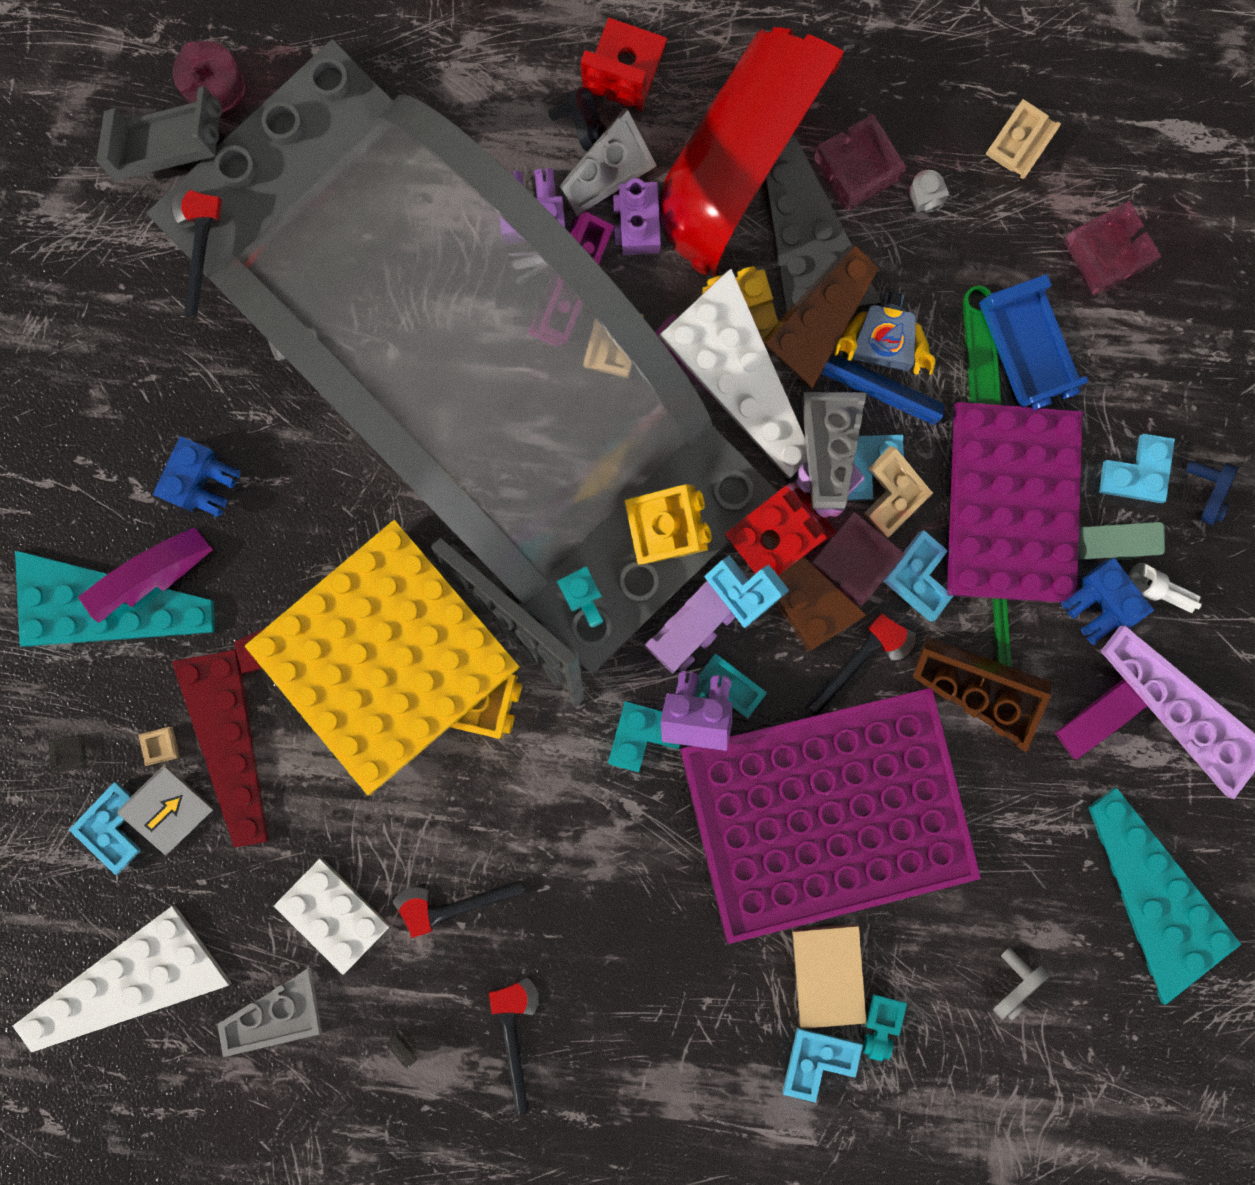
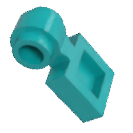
M877 994L872 995L865 1026L876 1030V1032H873L872 1035H865L862 1053L867 1054L869 1059L881 1062L883 1059H890L893 1051V1040L888 1038V1033L900 1036L907 1006L906 1002Z

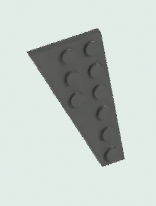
M794 134L765 178L785 314L848 246H852ZM872 282L857 309L867 308L871 305H881L882 302Z
M438 539L431 546L435 562L462 590L471 589V595L477 602V606L485 614L489 610L493 612L496 619L500 622L498 625L499 629L532 663L537 664L539 661L542 663L541 667L548 676L547 679L555 687L561 683L569 692L570 697L568 701L576 708L584 700L581 668L578 660L579 654L576 649L568 642L561 643L556 638L552 628L545 622L538 623L532 617L533 615L527 606L521 602L516 604L510 598L508 591L498 582L493 584L478 564L474 563L471 565L465 559L463 552L455 544L449 546L443 539Z

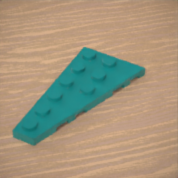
M15 551L20 647L216 633L214 601L169 589L162 591L157 586L134 606L130 607L124 602L98 623L89 615L78 596L106 576V573Z
M1113 787L1088 808L1100 841L1104 845L1111 863L1110 868L1113 876L1117 879L1122 893L1121 897L1138 943L1141 944L1146 957V964L1156 984L1158 997L1161 1004L1166 1005L1238 948L1241 943L1121 792Z

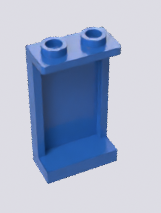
M1047 274L990 294L979 302L1020 407L1032 405L1033 410L1052 404L1051 398L1061 395L1062 400L1081 393L1079 387L1089 382L1087 376L1079 378L1045 293V290L1052 286Z

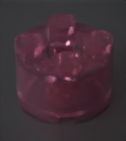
M212 41L188 42L183 46L182 51L174 62L173 79L175 86L187 103L196 102L198 88L206 86L210 93L219 100L222 107L221 115L225 114L224 112L230 108H235L243 98L245 80L231 53L224 46Z

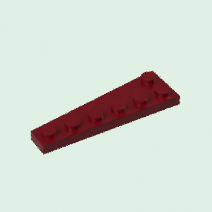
M236 650L172 661L234 848L269 841L242 672Z

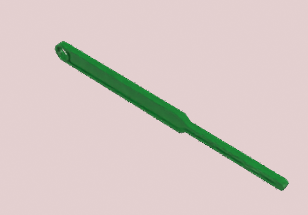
M977 285L971 287L963 297L970 403L1001 405L997 348L982 310L972 308L968 301V297L972 292H981L986 297L992 293L988 288ZM992 599L997 662L1012 667L1007 599Z

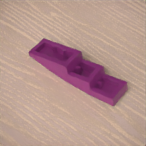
M194 527L164 540L133 557L104 576L78 596L89 615L100 623L124 602L130 607L134 606L156 586L165 591L213 549L199 530Z
M1124 678L1102 693L1101 697L1077 713L1078 716L1054 732L1073 759L1077 760L1147 707L1146 703Z

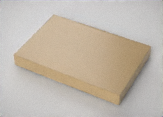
M858 924L792 929L800 1028L866 1023Z

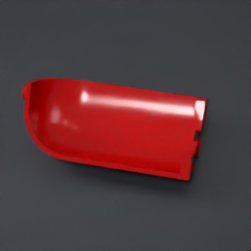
M774 27L770 33L762 29L753 37L668 172L659 196V219L662 230L671 246L681 256L692 262L691 266L697 272L703 275L710 273L713 276H716L718 273L721 257L740 219L831 74L834 75L840 66L844 54L843 50L807 34L805 39L792 36L793 31L791 29Z

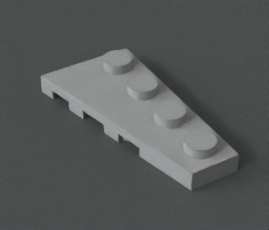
M803 392L802 409L812 509H845L867 392Z

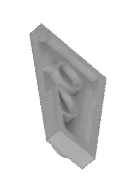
M624 108L559 185L561 192L576 216L618 191L619 184H626L631 179L639 178L657 166L627 109Z
M307 968L290 981L281 984L269 994L217 1024L223 1057L322 1034L310 968Z

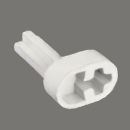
M1145 563L1137 564L1129 573L1128 577L1141 594L1150 600L1162 599L1190 613H1193L1195 608L1199 610L1201 607V603H1199L1201 596L1170 582L1169 577L1165 573ZM1149 579L1152 580V583L1150 584V586L1147 585Z

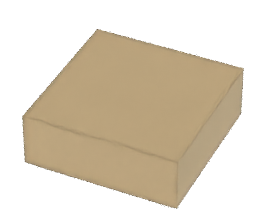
M166 727L138 735L145 766L180 758L173 727Z

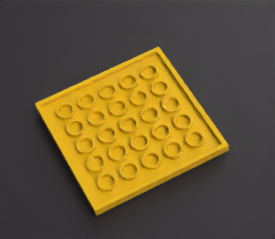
M395 520L390 522L245 645V648L368 796L372 795L520 668Z

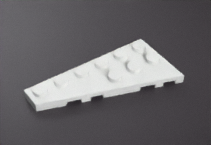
M729 269L672 322L659 337L786 478H791L803 463L808 462L806 440L732 269Z
M173 905L15 1023L13 1028L28 1049L34 1052L229 986L232 983L176 905Z

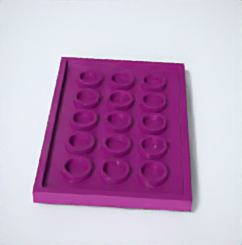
M965 402L954 404L947 596L1061 603L1077 592L1083 411L1043 408L1033 410L1030 407Z

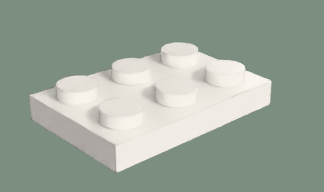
M320 858L274 905L342 975L391 926L323 858Z

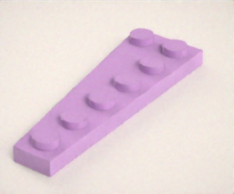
M1119 626L1103 647L1101 653L1224 795L1235 799L1255 772V733L1129 628Z

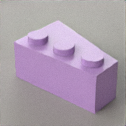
M706 581L685 605L668 620L665 626L645 644V648L672 674L677 669L680 672L685 671L696 660L691 654L699 646L705 650L718 636L713 631L722 622L728 626L735 616L709 582Z

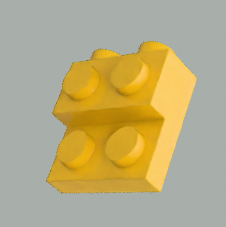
M752 266L738 271V277L735 279L759 334L763 339L778 323V319L772 303L773 296L765 270L756 271V267ZM722 276L709 279L707 281L708 286L702 289V294Z
M685 484L625 500L638 565L708 551L707 543L711 542L712 536L708 524L702 523L700 510L705 508V502L701 491L695 490V485Z
M511 674L503 683L453 724L451 728L503 739L505 733L510 734L515 718L514 715L509 714L512 701H519L522 690V683H517L518 676Z

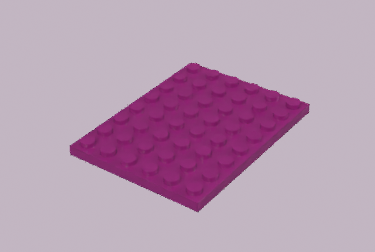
M930 688L730 736L727 751L695 746L680 749L721 922L728 944L981 879L934 693Z

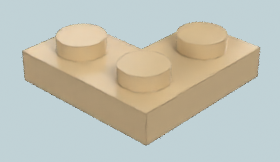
M892 446L868 468L886 492L864 513L881 535L889 538L933 494L897 448Z

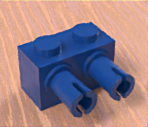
M180 436L152 495L187 511L193 512L194 507H197L219 518L224 511L212 506V503L225 508L227 499L208 492L203 488L208 478L227 485L229 488H234L237 481L227 477L226 474L239 479L241 470L218 461L219 455L209 448Z
M1115 558L1103 561L1080 578L1078 581L1083 588L1061 602L1064 610L1070 609L1077 603L1075 607L1066 612L1073 619L1094 603L1102 611L1100 616L1081 628L1084 636L1090 635L1086 639L1092 645L1097 644L1099 640L1114 629L1117 630L1119 626H1126L1130 629L1154 611Z

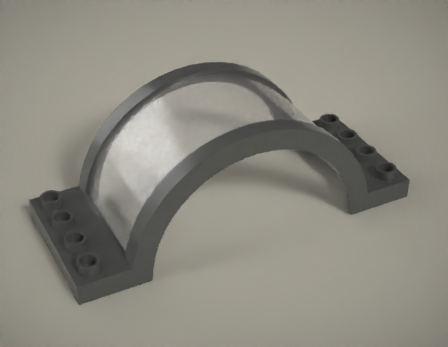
M333 39L216 147L214 157L203 159L146 212L158 227L191 260L195 223L178 224L174 219L172 201L175 194L183 186L195 192L217 196L222 199L220 220H214L209 231L203 273L505 586L527 606L541 623L545 622L549 625L561 643L568 642L576 649L579 654V662L592 676L730 543V540L725 535L728 530L778 492L712 425L711 418L698 393L669 350L617 285L561 223L512 174L460 128L439 112L414 97L403 94L398 95L392 100ZM685 484L695 485V490L701 491L705 502V508L700 510L702 523L708 524L712 536L711 542L707 543L708 551L638 565L625 500ZM587 566L602 595L594 603L604 622L593 628L590 626L582 608L572 612L557 583L558 580Z

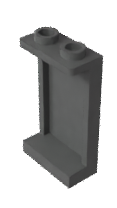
M206 86L198 88L197 100L194 103L125 120L115 108L105 110L96 162L114 181L214 157L216 144L219 139L218 127L222 114L221 104Z

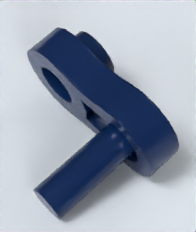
M1190 460L1186 472L1216 483L1202 515V522L1212 526L1216 520L1223 522L1230 505L1224 501L1234 481L1238 466L1226 462L1222 471Z

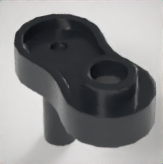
M585 87L571 90L567 94L566 103L550 108L548 111L549 117L553 121L567 116L572 117L577 129L579 142L587 152L607 129L599 118L592 93Z

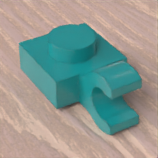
M587 566L557 581L572 612L582 608L592 628L604 622L594 603L602 595Z

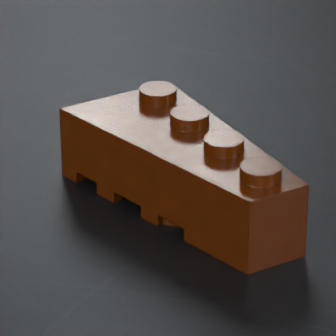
M848 246L762 339L765 347L806 386L813 388L879 269L857 246Z
M767 530L763 534V543L766 547L774 549L779 545L780 537L777 532ZM804 556L778 576L789 591L776 604L807 652L866 616Z
M928 636L921 649L913 674V678L948 701L952 700L964 708V712L974 718H979L1002 737H1008L1026 753L1051 697V682Z

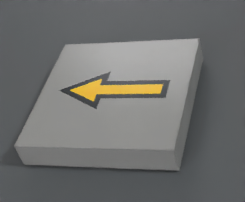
M164 764L117 810V814L164 855H167L213 810V806Z

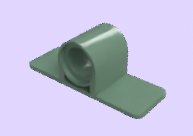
M1161 522L1079 527V560L1099 558L1134 560L1139 559V556H1155L1165 553V526Z

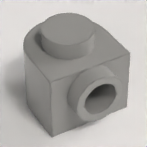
M934 170L919 172L909 188V198L915 213L925 210L926 213L936 211L944 206V202L949 196L943 177Z

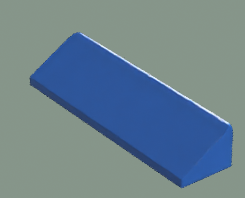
M833 352L821 372L822 375L859 392H867L866 395L931 425H936L943 417L945 405L942 402L857 363L848 361L846 358L839 355L835 356Z

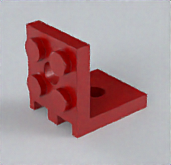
M608 17L596 52L592 53L585 50L581 59L583 87L587 88L594 95H605L607 100L629 107L636 106V110L642 111L666 48L667 38ZM630 52L635 55L636 61L632 65H627L619 62V56L622 53Z
M795 482L784 486L728 530L725 535L755 574L769 564L779 576L816 546L828 540L837 531L827 518L820 516L815 509H812L810 496ZM767 530L777 532L780 537V543L774 549L766 547L763 543V534Z

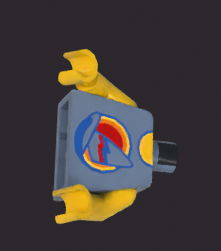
M891 291L885 292L883 307L871 305L867 312L858 313L850 321L834 350L835 356H837L839 351H845L849 355L848 361L854 360L907 372L912 368L915 360L913 372L916 375L919 374L921 367L928 369L929 375H932L936 361L935 357L930 354L929 344L921 325L915 322V314L901 311L904 295Z

